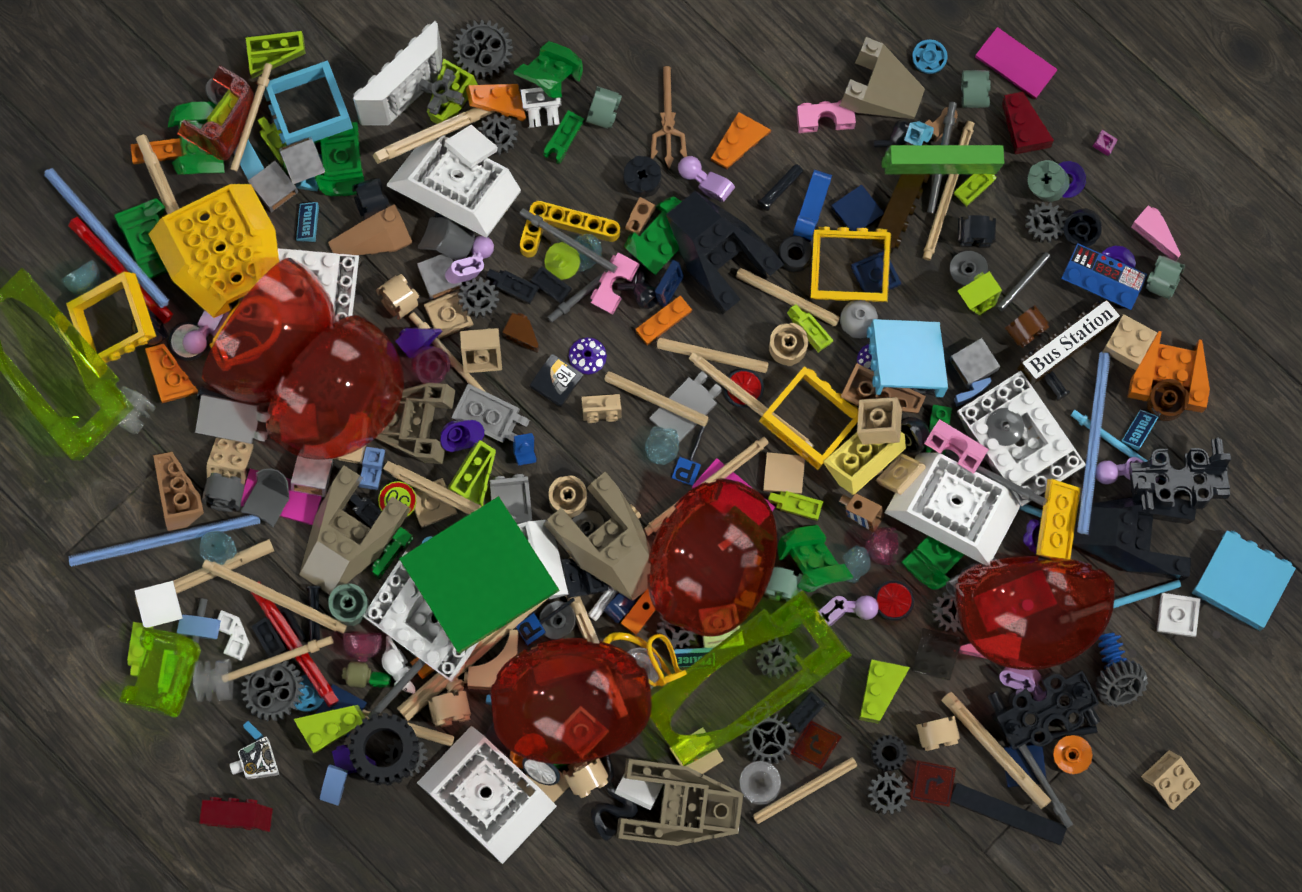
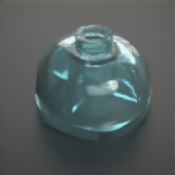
M91 260L65 276L62 282L70 292L80 295L92 290L100 282V270L97 264Z

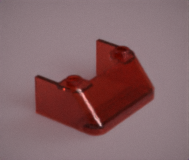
M219 65L213 80L230 89L231 93L239 98L222 126L210 121L205 123L202 129H199L184 120L177 134L217 159L227 160L239 144L255 94L244 79Z

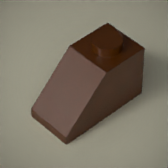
M512 312L502 332L503 338L538 353L539 345L530 320L524 314Z

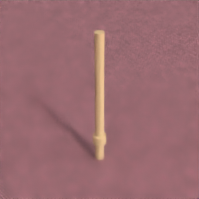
M265 63L262 75L258 78V87L230 168L233 171H238L264 90L268 87L270 81L268 78L273 66L271 64Z
M414 312L410 314L409 318L418 328H431L426 322L423 323ZM436 338L432 344L466 382L485 391L470 373H464L460 362Z
M329 636L318 641L316 639L312 640L302 647L221 676L222 680L225 683L302 654L314 653L319 651V648L333 644V639Z

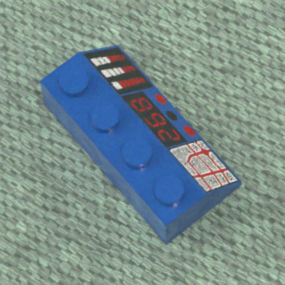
M1077 243L1061 279L1131 310L1147 274Z

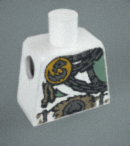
M267 737L239 750L240 760L230 763L233 775L244 771L247 779L279 775Z

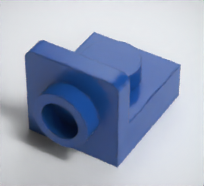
M532 433L514 436L513 453L518 465L536 462L534 436Z

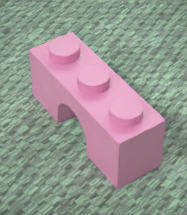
M841 100L837 103L823 101L814 105L803 103L797 106L798 132H817L818 120L822 117L831 118L835 123L836 130L854 129L856 123L855 112L839 106Z
M617 253L616 256L613 255L609 261L618 267L616 272L612 273L609 270L604 272L599 281L601 282L599 289H595L591 295V299H593L591 303L612 315L622 299L614 294L612 290L613 282L618 278H625L631 281L639 267V263L620 253Z
M940 419L924 443L940 454L946 449L955 452L959 456L957 464L973 474L989 450Z

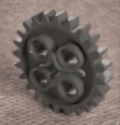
M481 20L480 25L474 21V26L472 27L466 24L467 30L461 28L462 35L456 34L458 41H453L455 46L453 48V53H455L454 60H458L457 66H462L461 69L468 70L470 74L474 73L475 79L479 75H482L483 80H485L486 75H489L492 79V73L494 72L499 76V69L505 71L504 64L510 65L508 59L513 58L512 53H510L513 51V46H510L512 39H508L509 33H504V27L498 29V23L491 26V20L488 21L487 25L484 24L483 20ZM478 35H482L484 37L482 40L475 39V37ZM495 43L500 45V47L497 49H494L491 46ZM468 51L475 52L472 56L466 55ZM484 59L491 60L489 64L482 63Z
M286 660L283 663L280 662L253 672L250 676L245 675L244 677L248 679V682L242 683L246 689L242 690L241 693L247 695L242 699L244 702H249L246 708H252L251 713L253 715L258 713L257 717L261 719L264 716L266 721H269L270 717L277 721L278 716L284 720L285 713L291 716V709L298 710L295 704H302L301 700L298 699L299 696L305 695L300 692L301 689L305 688L304 685L300 684L304 678L297 677L301 672L299 670L294 671L296 666L293 664L289 665V662ZM282 672L283 678L280 681H276V675ZM264 679V686L262 688H258V682ZM272 686L277 687L274 689V693L270 692L272 690ZM288 690L289 696L286 699H282V693ZM270 697V704L268 706H264V700Z

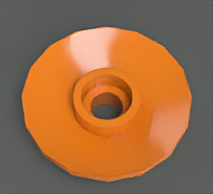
M1071 735L1065 736L1058 741L1054 748L1053 756L1056 765L1063 772L1079 774L1089 767L1093 754L1086 740L1082 737ZM1070 752L1075 754V759L1069 758Z

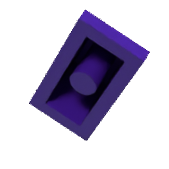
M405 328L399 333L400 337L395 342L409 358H415L443 331L436 328Z
M348 745L336 747V750L332 751L335 766L348 770V774L357 772L350 760ZM366 756L371 764L377 766L374 760Z

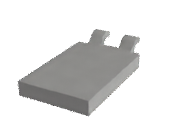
M701 371L694 381L688 378L669 399L707 415L717 405L714 399L722 392V388L718 384H715L710 391L704 388L702 384L708 379V375ZM662 407L650 417V420L677 445L697 425V423Z
M470 384L467 385L452 416L453 419L459 422L465 420L479 421L485 430L484 434L504 443L506 438L514 442V436L518 435L512 433L517 422L526 427L530 422L529 419L518 414L520 408Z
M203 394L201 395L195 433L250 444L253 443V438L265 441L267 440L268 432L257 430L258 420L268 423L271 413L258 411L259 405Z

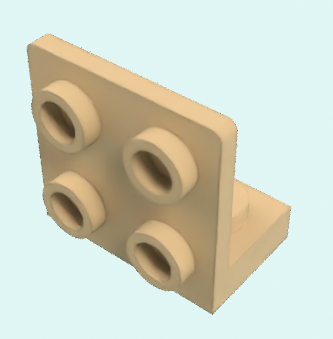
M620 394L582 397L583 421L588 423H596L602 419H606L608 422L617 421L618 418H621Z
M216 438L207 462V478L210 477L211 473H219L222 477L227 478L235 476L240 478L241 483L245 486L246 468L253 450V444Z
M1170 750L1141 776L1146 783L1157 789L1172 810L1200 785V782L1183 758Z

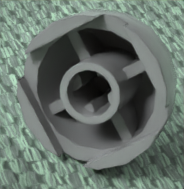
M851 301L841 312V327L844 332L853 338L861 339L867 337L868 326L870 327L873 319H878L877 311L867 301Z

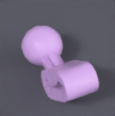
M687 156L680 160L678 164L680 175L686 179H696L700 183L698 188L708 197L724 202L735 189L733 183L725 177L713 172H709L708 175L701 170V163L697 158Z
M482 235L475 237L471 248L472 257L454 261L445 272L447 281L456 284L476 278L484 268L482 260L490 257L494 251L492 240Z
M204 311L198 322L200 328L185 334L182 343L184 349L193 355L203 352L207 346L206 337L209 334L216 335L230 311L216 318H213Z
M1131 457L1125 464L1116 465L1112 461H1102L1097 465V469H1095V477L1097 481L1107 485L1114 483L1118 476L1124 475L1130 480V463H1141L1144 461L1137 457ZM1160 477L1155 478L1156 483Z
M868 595L861 596L856 601H847L842 596H836L818 611L816 624L822 629H827L846 612L856 613L859 618L864 620L872 619L878 613V602ZM836 602L838 604L843 603L842 610L840 608L835 609ZM821 615L824 617L829 615L828 622H821Z
M1011 662L999 675L1000 681L1008 687L1017 690L1027 688L1035 701H1041L1046 696V691H1043L1038 684L1041 680V675L1034 668Z

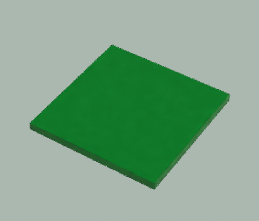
M499 496L399 558L459 654L560 591Z

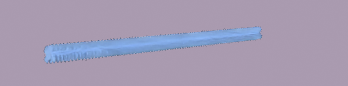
M53 168L47 169L44 176H46L57 191L75 209L130 273L136 274L139 284L150 294L154 301L161 308L167 306L169 299L165 298L166 296L161 293L162 291L156 288L157 286L152 283L153 281L137 266L138 264L130 258L131 256L115 241L116 239L108 233L101 222L93 216L94 214L86 208L87 206L77 198L78 196L70 190L71 188L64 183Z
M1103 352L1099 353L1077 532L1081 534H1088L1086 532H1089L1087 531L1089 530L1087 525H1090L1088 521H1090L1089 516L1091 515L1089 514H1091L1090 507H1092L1090 505H1092L1091 500H1093L1091 496H1093L1092 491L1094 490L1092 489H1094L1093 482H1095L1093 480H1095L1096 475L1094 471L1097 469V465H1095L1097 463L1095 462L1098 460L1096 455L1099 453L1097 452L1099 447L1097 446L1100 444L1098 443L1100 442L1098 437H1101L1099 436L1101 435L1099 433H1101L1102 428L1100 427L1102 426L1100 425L1102 424L1101 417H1103L1101 415L1104 413V407L1102 406L1105 404L1103 403L1105 402L1103 397H1106L1104 396L1106 395L1104 394L1106 393L1105 386H1107L1105 384H1107L1106 380H1108V376H1106L1108 374L1106 373L1109 371L1108 364H1110L1108 363L1110 362L1108 361L1110 360V354Z
M247 515L245 518L243 516L240 519L235 518L234 520L233 518V521L228 519V522L227 520L226 522L223 521V523L221 521L219 524L216 522V525L215 523L214 525L211 523L209 526L207 524V527L202 525V528L201 526L198 528L197 526V529L196 527L195 529L190 528V531L185 529L181 533L176 531V534L171 532V535L169 533V535L166 534L165 536L164 534L162 537L160 535L157 538L152 537L151 539L150 537V540L145 538V541L144 539L143 541L140 540V542L139 540L138 542L133 541V544L128 542L124 546L119 544V547L114 545V548L113 546L112 548L109 547V549L107 547L105 550L102 548V551L101 549L100 551L97 549L93 553L88 551V554L83 553L82 555L81 553L78 556L76 554V557L71 555V558L69 556V564L71 567L73 565H82V563L94 562V560L99 561V559L103 560L104 558L108 559V557L120 556V554L125 555V553H134L139 550L151 549V547L165 546L168 543L172 544L177 543V541L182 542V540L208 536V534L222 533V531H229V529L234 530V528L248 527V525H255V523L260 524V518L253 515L248 517Z

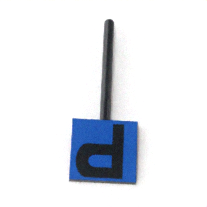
M705 426L700 428L689 460L679 457L672 479L691 486L694 485L701 464L693 462V458Z
M571 598L540 621L535 613H533L518 624L516 628L525 643L529 645L544 635L546 631L542 624L574 602L575 599Z

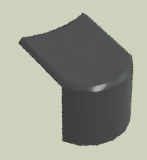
M430 217L418 249L437 250L455 261L465 259L473 246L475 234L474 231L447 217Z
M271 468L262 469L256 472L257 483L241 512L257 516L271 527H274L289 500L288 481L278 470Z

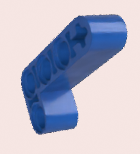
M814 170L793 236L804 237L811 243L832 175Z

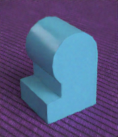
M920 121L912 122L909 124L904 141L913 145H922L923 141L928 142L931 139L934 128Z

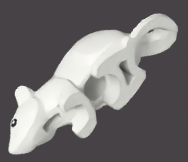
M388 635L386 637V651L382 657V666L386 672L393 676L396 681L394 683L395 686L411 667H406L405 664L408 663L406 657ZM409 681L402 690L414 694L415 686Z

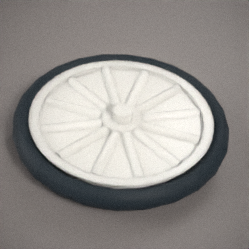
M181 323L170 333L168 344L175 357L184 361H192L201 357L207 350L209 344L208 336L206 337L207 346L200 354H190L183 347L182 343L185 334L200 328L197 323Z
M528 755L523 759L524 771L536 782L548 786L559 782L560 774L558 769L547 759L537 755Z

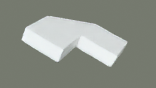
M221 610L217 618L221 620L219 631L230 635L223 653L242 661L250 643L239 617Z

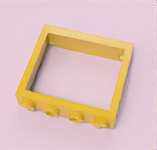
M819 227V230H814L811 299L888 302L891 233L887 232L886 229H876L875 232H868L867 228H857L856 231H849V228L838 227V230H830V227ZM821 237L885 240L882 293L818 291Z
M122 272L66 303L86 366L95 367L96 369L101 366L105 367L107 362L120 359V355L133 352L135 347L148 343L147 341L156 337L135 273ZM124 288L138 333L97 354L83 310Z
M804 366L764 413L759 422L818 470L857 424L859 408L840 398L841 393H836L831 389V385L828 382L820 380L812 369H807ZM802 378L852 418L851 422L823 455L819 454L772 415Z

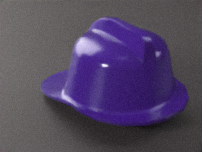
M476 420L451 421L444 426L441 432L440 443L446 451L450 452L471 448L477 441H482L485 430L483 425Z

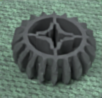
M1127 659L1124 662L1119 660L1116 664L1113 662L1110 667L1106 666L1105 671H1100V676L1096 677L1097 695L1103 703H1106L1108 706L1113 705L1115 708L1119 705L1124 707L1126 703L1130 704L1133 700L1137 701L1138 696H1143L1142 691L1147 690V674L1143 667L1134 660L1129 661Z
M769 712L766 713L765 719L762 714H759V721L753 717L752 722L754 725L748 722L746 726L750 730H743V733L748 735V737L742 738V741L748 742L743 748L751 749L747 752L748 756L753 753L755 754L752 759L753 761H756L758 757L761 758L759 762L761 765L764 759L767 760L768 766L771 765L772 759L777 765L779 763L778 757L785 761L786 758L783 753L790 756L791 752L787 748H794V745L789 743V741H795V737L789 736L794 733V730L786 729L790 726L789 722L785 725L782 724L785 719L784 717H781L780 721L776 720L778 717L776 713L773 719L770 718ZM763 724L774 725V727L769 731H764L762 729L760 730L758 728ZM779 729L784 734V746L776 738V733ZM774 731L772 735V740H774V742L769 741L763 747L766 739L763 738V736L768 737ZM753 732L761 739V745L758 750L753 744ZM768 747L780 750L775 754L763 753Z

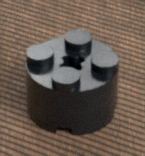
M636 156L625 166L623 174L624 185L632 196L645 198L654 195L659 190L661 185V168L655 160L646 156ZM639 176H646V178L643 177L642 179H639Z
M371 178L352 185V192L356 191L357 194L354 197L355 204L360 216H364L363 220L385 210L389 206L387 196L381 192L383 187L379 178Z
M970 215L966 220H963V216L959 217L958 242H960V246L972 247V244H979L980 248H990L991 244L996 242V218H993L991 221L990 216Z

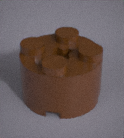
M1034 305L1006 326L1005 329L1017 345H1021L1023 348L1035 339L1033 337L1034 334L1038 336L1048 329L1049 322Z
M1164 379L1152 388L1147 399L1149 413L1158 416V420L1161 421L1175 420L1186 409L1189 403V394L1179 381Z

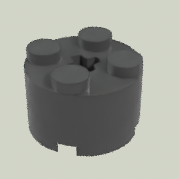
M211 473L210 477L206 480L202 503L206 505L208 502L211 504V508L219 511L232 512L233 508L239 511L245 486L238 477L231 476L227 478L222 477L219 473Z

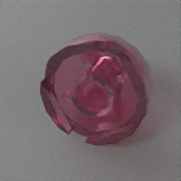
M424 346L418 349L411 360L413 375L423 383L442 382L445 379L444 376L450 370L448 354L435 346Z
M879 528L866 541V551L869 552L874 562L881 565H895L897 560H893L894 554L898 555L899 548L898 534L893 532L896 528Z
M349 632L343 634L345 652L350 657L356 658L357 662H368V658L376 656L381 649V633Z

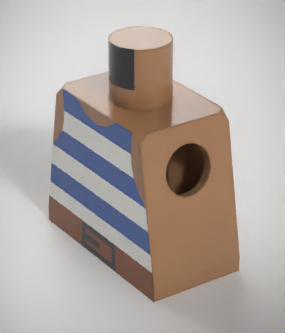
M855 494L853 498L843 495L839 501V505L846 508L847 516L872 532L876 531L884 518L882 506L858 494Z

